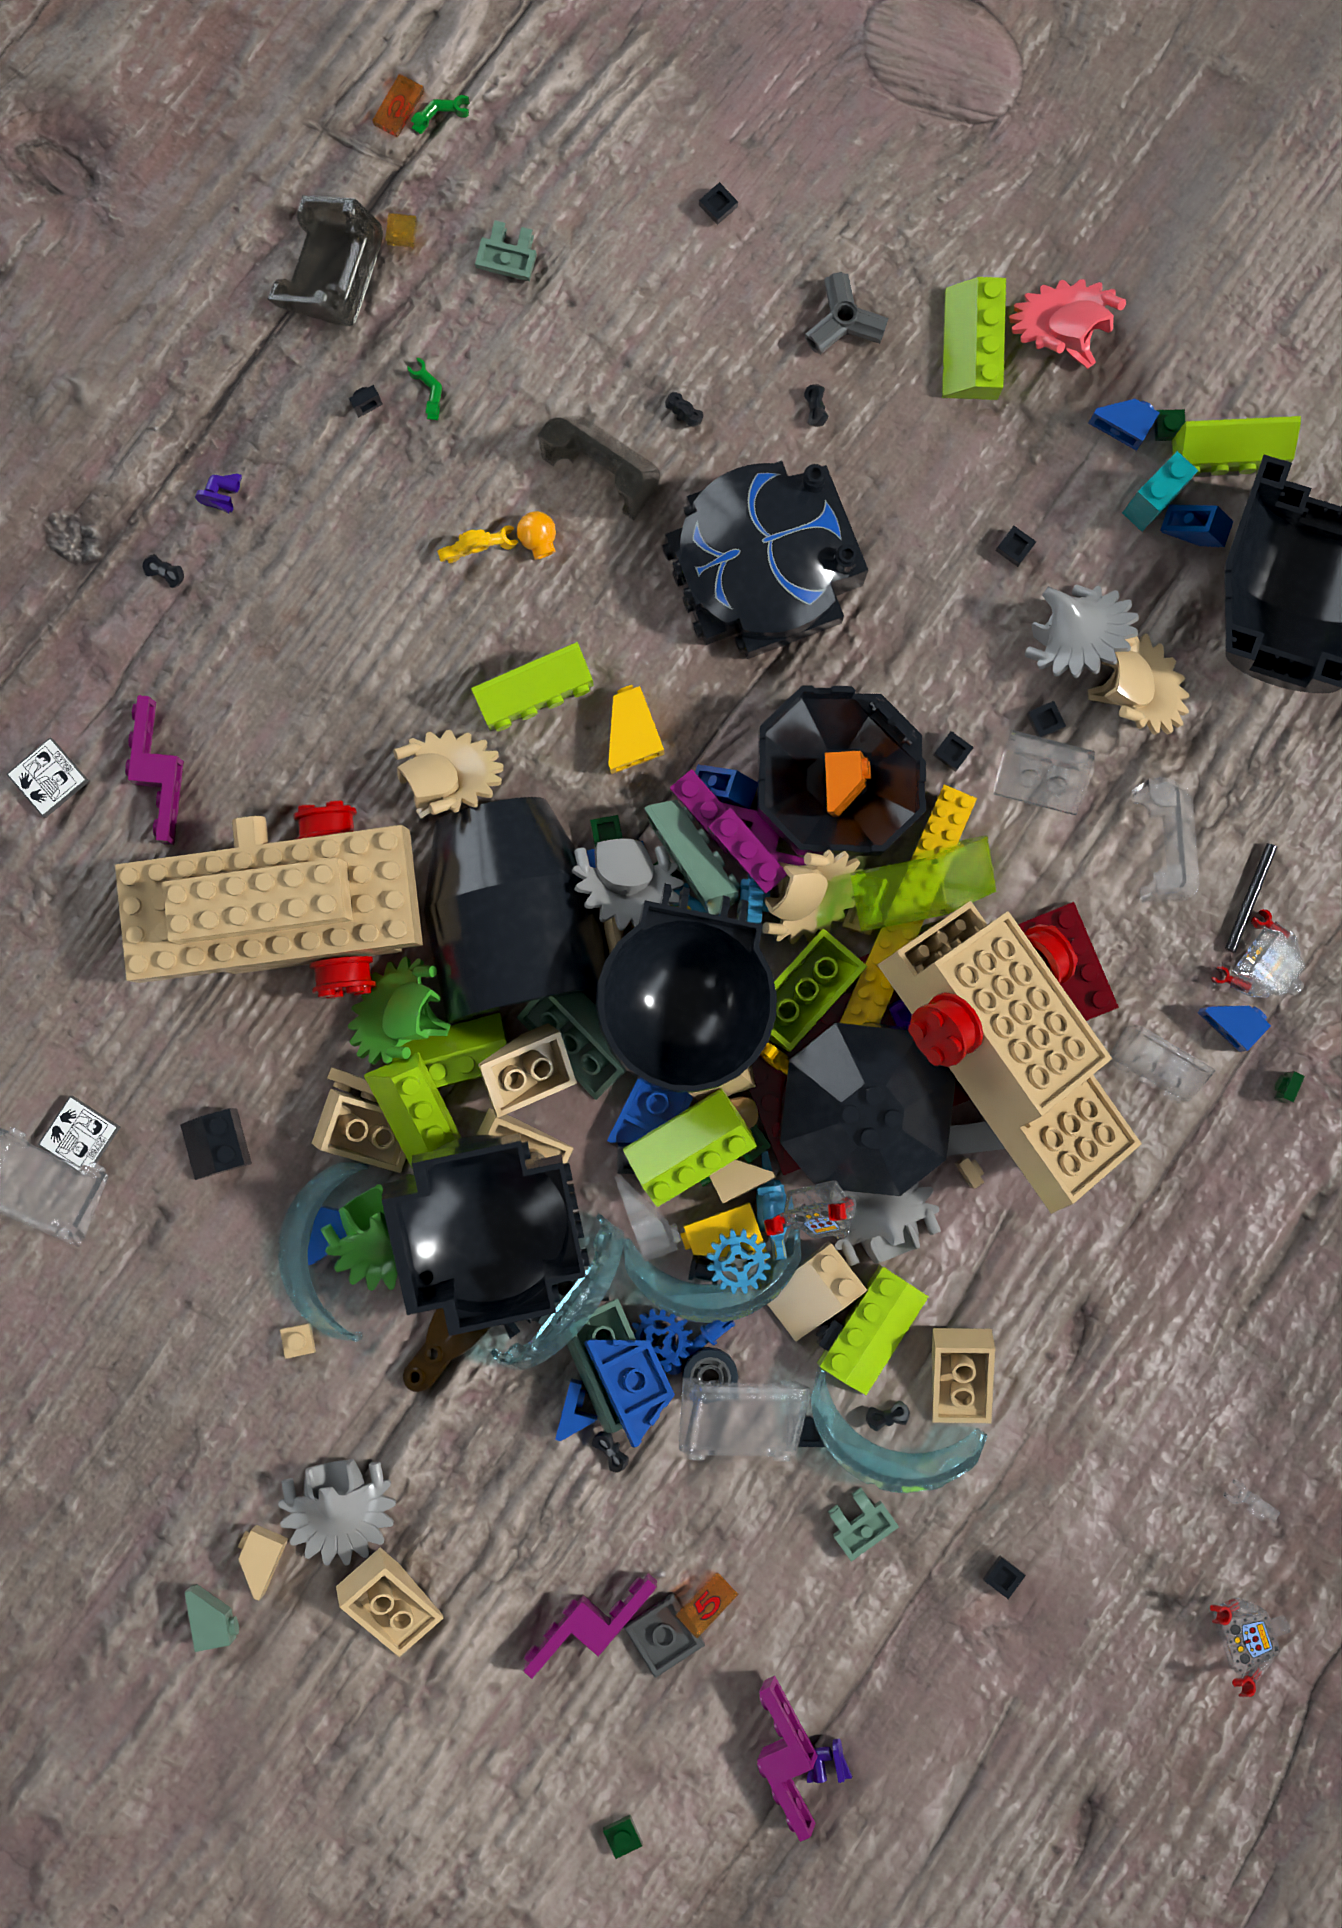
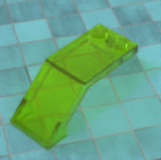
M987 835L960 840L958 842L959 845L932 857L849 873L860 931L948 915L969 901L973 903L996 892Z

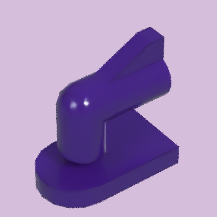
M211 475L205 490H198L195 499L205 506L220 509L229 514L234 508L231 497L218 494V490L223 489L237 493L240 488L242 475Z
M840 1738L833 1739V1754L830 1746L814 1748L818 1757L813 1769L808 1773L807 1783H823L827 1781L824 1761H833V1755L838 1783L844 1782L845 1779H852L853 1776L844 1758Z

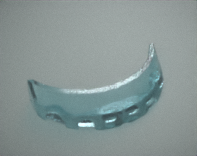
M339 1162L311 1179L291 1203L280 1231L278 1261L286 1292L300 1314L316 1329L332 1338L358 1342L362 1339L363 1332H349L334 1320L331 1312L323 1307L314 1290L308 1267L309 1236L315 1217L322 1204L331 1192L348 1177L360 1170L369 1169V1164Z
M598 1213L596 1218L600 1221L601 1228L593 1242L595 1256L590 1266L585 1270L586 1277L578 1279L557 1306L556 1313L550 1315L530 1342L524 1345L515 1343L503 1354L493 1348L490 1353L500 1365L513 1370H525L537 1366L561 1350L582 1329L601 1303L616 1274L623 1251V1230Z
M792 1227L784 1242L787 1258L773 1260L771 1258L767 1262L771 1268L762 1271L767 1279L764 1281L758 1278L756 1280L758 1284L757 1289L749 1285L747 1286V1293L744 1294L742 1288L737 1287L736 1293L732 1294L731 1286L729 1285L722 1290L720 1289V1284L716 1286L712 1284L690 1283L662 1272L644 1258L630 1237H624L623 1239L625 1269L638 1289L662 1310L689 1321L712 1323L716 1320L722 1322L733 1321L761 1309L780 1294L794 1275L802 1258L800 1228Z
M818 1366L811 1393V1408L815 1425L827 1450L855 1478L866 1484H875L879 1489L890 1492L931 1491L955 1480L966 1471H970L978 1463L987 1439V1434L979 1428H976L970 1435L949 1447L927 1453L897 1452L880 1447L865 1439L838 1412L826 1385L825 1376L827 1371Z

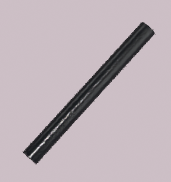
M1267 843L1225 947L1230 952L1236 953L1278 848L1273 844Z

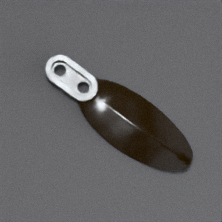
M443 1308L436 1309L428 1328L426 1342L404 1370L403 1381L405 1386L413 1392L429 1389L449 1364L450 1360L459 1357L471 1349L491 1327L449 1336ZM433 1349H436L438 1352L436 1359H433L431 1356ZM415 1372L420 1374L419 1382L414 1381L413 1375Z

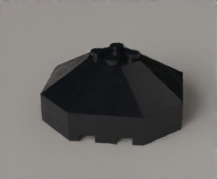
M802 685L760 725L758 732L757 814L797 855H805L806 853L823 855L827 850H831L834 856L843 851H846L849 856H881L926 811V761L922 758V734L882 694L855 693L856 690L852 686L814 688L812 685ZM861 751L864 757L870 761L871 779H866V787L841 815L833 817L827 812L825 753Z
M865 1022L862 1025L834 1023L789 1059L787 1082L783 1088L778 1138L781 1145L817 1188L901 1196L947 1160L956 1077L948 1067L942 1065L935 1066L928 1061L910 1035L909 1026H891Z

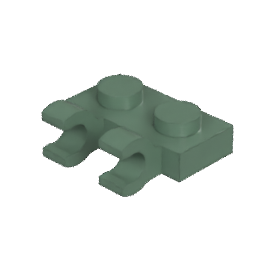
M495 220L490 239L481 238L475 261L476 268L530 282L537 256L536 250L531 249L534 235H532L533 229L522 227L518 244L515 246L504 243L507 234L506 223Z
M861 1487L852 1493L853 1498L863 1511L854 1520L849 1522L837 1504L828 1510L830 1517L839 1528V1531L834 1533L833 1536L851 1562L899 1528L882 1501L880 1500L873 1505Z

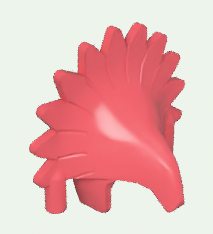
M1084 279L1078 280L1072 286L1065 280H1061L1056 289L1042 285L1040 287L1041 294L1026 293V302L1014 305V311L1017 313L1010 315L1009 320L1010 323L1016 324L1012 326V333L1022 334V343L1036 340L1037 349L1046 347L1059 354L1065 350L1074 360L1088 369L1096 363L1090 351V339L1093 330L1101 329L1107 333L1113 330L1114 315L1105 306L1108 305L1121 311L1126 305V300L1116 296L1115 289L1102 291L1101 282L1086 287Z

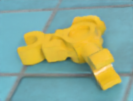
M506 525L499 532L493 534L485 533L482 529L466 531L459 535V541L455 542V544L443 547L437 551L440 561L447 560L450 564L456 562L462 556L465 557L471 553L482 552L491 545L499 544L504 549H512L518 544V540H509L506 535L510 534L514 527Z
M767 1043L759 1056H762L761 1058L773 1068L782 1070L787 1075L788 1057L777 1047Z

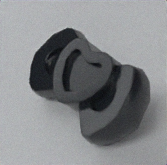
M672 392L668 395L665 406L677 415L676 419L678 421L683 420L688 426L692 427L701 424L703 419V412L701 410L694 409L690 402L683 400L680 393Z

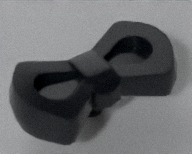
M819 384L809 385L804 392V397L809 403L810 408L807 423L813 427L823 426L829 417L822 401L825 388Z
M155 554L145 558L142 568L147 577L159 575L166 579L171 588H175L183 582L184 572L181 566H172L170 563L162 562Z
M897 1401L891 1409L884 1411L870 1407L866 1414V1422L874 1431H879L885 1425L891 1426L894 1423L906 1425L910 1417V1410L902 1401Z
M604 1431L596 1433L592 1440V1446L606 1454L609 1470L613 1472L623 1471L628 1465L629 1457L620 1451V1443L616 1442L614 1444L611 1433Z

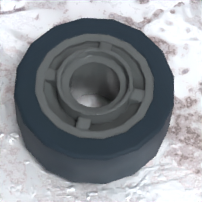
M707 1347L698 1350L689 1357L684 1365L682 1377L685 1390L693 1400L702 1405L714 1406L724 1403L733 1395L737 1388L739 1376L736 1364L729 1354L718 1348ZM708 1369H714L719 1374L717 1381L712 1384L706 1383L702 1379V1374Z

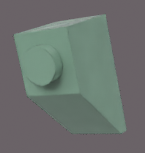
M198 1584L192 1585L185 1591L194 1651L199 1652L231 1645L237 1638L236 1635L239 1634L238 1619L236 1616L233 1617L232 1608Z

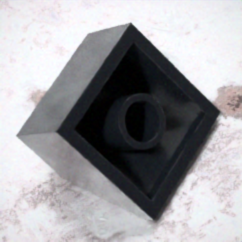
M228 1108L180 1124L195 1180L252 1164L237 1108Z

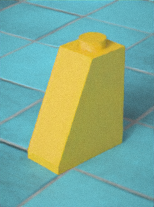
M633 685L625 686L617 691L618 694L613 696L608 762L611 774L664 755L662 742L640 686L635 688Z
M749 1202L683 1225L685 1232L680 1233L685 1249L691 1248L693 1255L707 1256V1253H715L711 1243L716 1242L720 1244L719 1234L721 1233L726 1238L730 1237V1229H734L736 1235H740L742 1229H746L747 1237L750 1238L753 1233H756V1243L763 1241ZM740 1242L741 1247L746 1251H756L749 1244ZM730 1244L722 1250L719 1257L727 1256L731 1249ZM766 1247L762 1249V1252H767ZM740 1254L735 1255V1258L742 1259Z

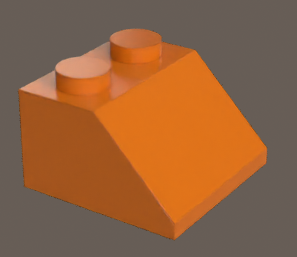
M861 751L825 753L827 812L833 817H839L866 787V779H871L870 761L864 757Z

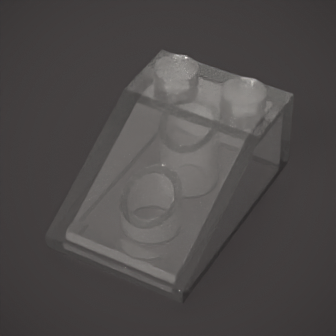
M622 1174L615 1176L614 1178L644 1262L678 1250L677 1243L681 1242V1237L676 1223L670 1225L668 1218Z

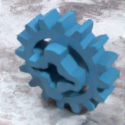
M748 875V879H741L740 901L741 899L748 901L746 921L761 924L762 912H768L764 899L770 897V891L765 895Z
M730 1229V1237L728 1238L722 1233L719 1234L721 1243H711L715 1253H707V1258L713 1260V1263L707 1265V1269L709 1271L715 1270L716 1272L711 1277L713 1282L721 1279L720 1289L723 1290L729 1285L731 1286L732 1294L736 1293L737 1287H741L744 1294L747 1293V1286L749 1285L757 1289L758 1284L756 1280L759 1278L765 1281L767 1278L762 1271L771 1268L770 1264L764 1262L765 1259L771 1257L770 1252H762L766 1243L764 1241L756 1243V1233H753L750 1238L747 1237L746 1229H742L740 1235H736L734 1229ZM740 1242L749 1244L756 1251H746L741 1247ZM730 1244L731 1249L727 1256L719 1259L722 1250ZM740 1254L742 1259L747 1258L742 1263L743 1267L737 1268L736 1264L730 1263L735 1260V1255ZM758 1263L756 1271L748 1278L747 1272L751 1266ZM722 1271L732 1272L737 1276V1280L728 1278Z

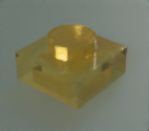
M388 213L386 244L414 248L417 229L416 216Z

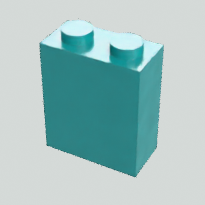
M1177 451L1141 487L1122 514L1143 532L1182 492L1198 470Z

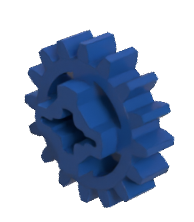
M656 1308L650 1309V1317L643 1313L639 1315L642 1323L634 1322L632 1324L634 1329L637 1330L633 1334L636 1340H643L645 1332L646 1340H650L652 1346H654L659 1339V1335L669 1333L665 1336L662 1345L653 1347L655 1353H660L663 1358H666L664 1360L659 1359L664 1370L669 1372L672 1370L671 1363L679 1367L682 1365L680 1357H689L690 1354L685 1348L693 1346V1342L687 1340V1336L693 1332L692 1330L684 1329L683 1326L688 1322L686 1319L677 1320L679 1312L675 1311L668 1315V1308H662L660 1314ZM655 1320H663L670 1323L671 1325L668 1327H662L659 1324V1322L656 1323ZM677 1335L679 1338L678 1348L675 1346Z

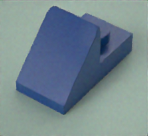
M571 1378L555 1438L557 1441L568 1438L597 1420V1415L575 1410L576 1406L582 1407L586 1390L581 1389L583 1382L581 1380Z

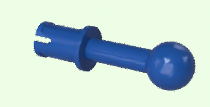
M723 1310L720 1315L706 1326H700L702 1333L692 1340L693 1346L685 1348L690 1354L689 1357L709 1342L712 1345H716V1340L736 1325L730 1315L727 1317L728 1313ZM680 1357L682 1365L679 1367L671 1363L672 1370L667 1373L670 1375L680 1374L684 1370L685 1361L689 1357Z

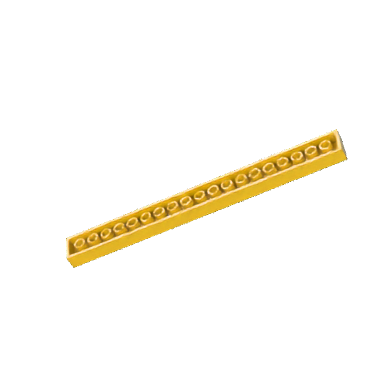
M945 784L941 788L866 960L867 968L860 974L839 1023L862 1025L865 1022L880 1023L894 988L878 964L917 938L977 798Z

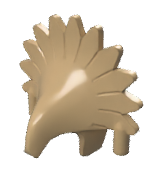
M1145 633L1140 639L1137 636L1125 639L1130 644L1131 650L1129 652H1115L1117 657L1115 665L1102 662V664L1112 667L1115 672L1104 685L1088 689V700L1120 705L1122 707L1119 710V716L1135 721L1138 729L1147 724L1153 735L1160 732V727L1168 735L1173 732L1172 725L1177 728L1183 725L1180 715L1184 716L1189 713L1188 708L1182 702V700L1189 698V693L1179 686L1185 680V677L1173 671L1176 660L1173 657L1164 658V647L1161 643L1152 647L1148 634Z
M446 730L441 738H438L432 732H427L425 743L411 738L408 745L393 750L397 760L415 755L414 758L398 766L397 773L401 784L409 783L414 794L416 812L420 819L450 809L456 813L459 811L462 802L471 807H477V796L491 798L493 791L489 786L501 785L502 779L495 774L504 770L503 764L493 762L499 757L498 751H485L487 748L486 740L471 743L470 733H465L456 739L451 730Z
M827 850L823 855L806 853L804 856V863L806 865L798 866L778 862L788 876L777 884L780 897H766L764 902L770 913L781 920L779 924L765 922L762 926L763 933L774 935L777 941H781L788 936L791 944L796 943L802 935H804L807 941H812L818 929L821 931L824 928L829 933L832 921L843 922L846 918L843 910L856 907L858 903L852 897L864 891V886L861 883H857L865 876V872L862 869L856 870L860 861L857 858L848 861L849 855L846 851L841 852L834 858L831 850Z

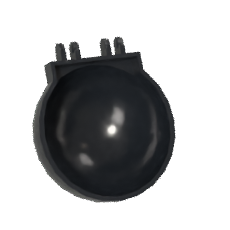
M665 883L660 903L644 901L639 924L617 942L605 960L597 983L595 1009L600 1033L610 1053L627 1072L645 1084L665 1091L695 1093L718 1088L739 1077L757 1060L768 1043L774 1026L777 994L772 972L759 948L763 925L745 921L748 908L747 900L741 899L738 904L737 919L727 917L731 901L730 897L724 895L721 900L719 915L687 909L690 888L683 887L680 891L678 907L668 905L672 888L671 884Z

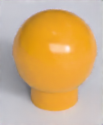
M540 511L525 514L517 526V536L522 545L528 550H532L535 560L554 554L556 552L553 545L556 536L554 521L550 516Z

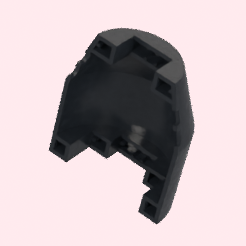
M1264 454L1224 566L1225 655L1235 668L1265 683L1306 693L1336 692L1342 688V506L1309 497L1312 488L1286 481L1292 462Z
M520 797L483 803L477 807H468L456 813L452 812L435 822L424 915L448 1024L477 1019L476 1015L501 1010L502 1007L556 995L560 997L587 991L588 994L597 991V983L604 962L609 956L603 923L599 919L600 910L599 907L586 908L584 905L590 894L580 893L575 890L576 885L583 881V879L572 872L574 866H577L574 853L576 848L544 798Z

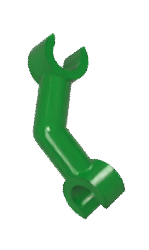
M459 95L454 100H431L422 112H417L412 117L411 122L414 123L412 129L422 134L428 127L429 120L437 111L455 112L458 117H468L469 109L459 108V106L462 104L469 105V97Z
M416 358L418 365L422 368L419 371H413L407 366L409 375L413 379H420L430 388L429 401L426 404L427 419L438 420L442 385L427 371L425 362L421 358Z

